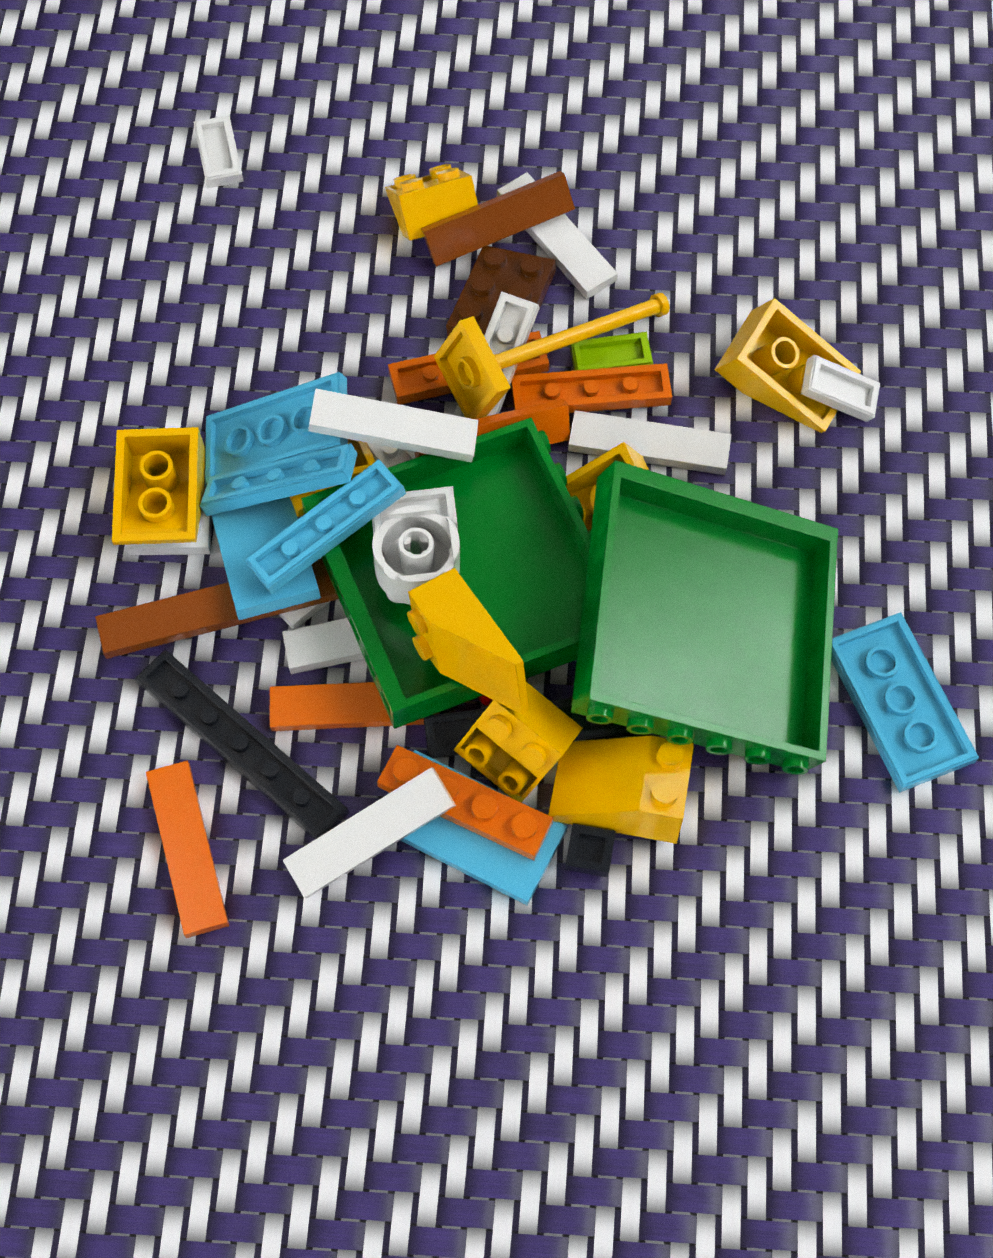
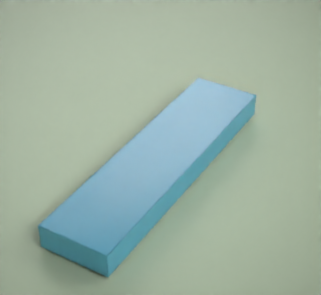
M350 443L210 477L200 507L206 516L350 483L358 453Z
M378 459L351 479L350 483L343 485L244 560L272 595L375 516L406 494L404 486Z

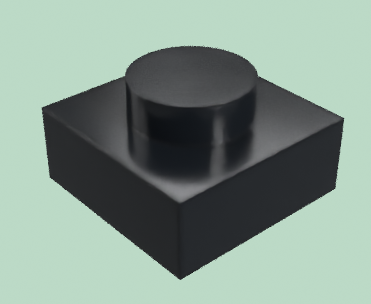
M573 823L565 870L608 878L616 831Z

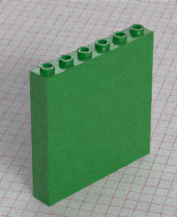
M532 418L477 436L472 463L425 454L387 468L404 486L405 492L453 486L458 525L457 531L460 538L459 574L523 659L526 679L577 660L591 529L587 530L582 520L584 518L582 505L576 495L570 496L566 488L567 478L565 471L559 462L554 464L549 454L551 453V447L548 437L543 430H537ZM345 484L301 498L303 513L306 514ZM370 520L322 556L321 559L393 728L396 729L483 695L439 673L430 659L424 661L418 654L412 640L417 634L407 616V612L412 610L411 605L391 601L377 581L372 548L373 525L372 520Z
M615 460L597 477L571 712L586 716V719L592 723H615L627 726V730L634 734L646 735L654 733L667 737L666 740L673 744L687 745L694 743L706 747V751L712 754L727 755L731 753L742 756L750 764L764 765L769 763L781 766L782 770L789 774H806L809 772V769L826 762L838 528Z

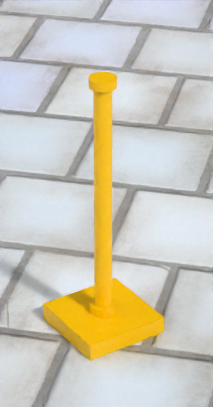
M656 293L643 303L495 355L474 316L458 322L433 357L464 417L478 419L486 417L511 388L502 369L652 315L656 317L668 314L670 305L663 293Z

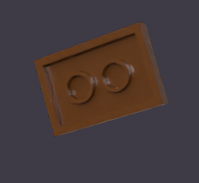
M491 246L482 247L446 324L447 336L450 335L460 320L474 316L483 335H485L501 291L536 303L541 307L556 272V260Z

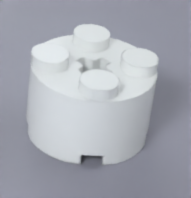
M407 505L397 508L388 514V519L380 527L378 525L374 532L372 548L376 578L387 597L395 603L411 605L408 591L453 568L460 573V538L457 528L449 518L448 520L445 519L432 507L426 505Z

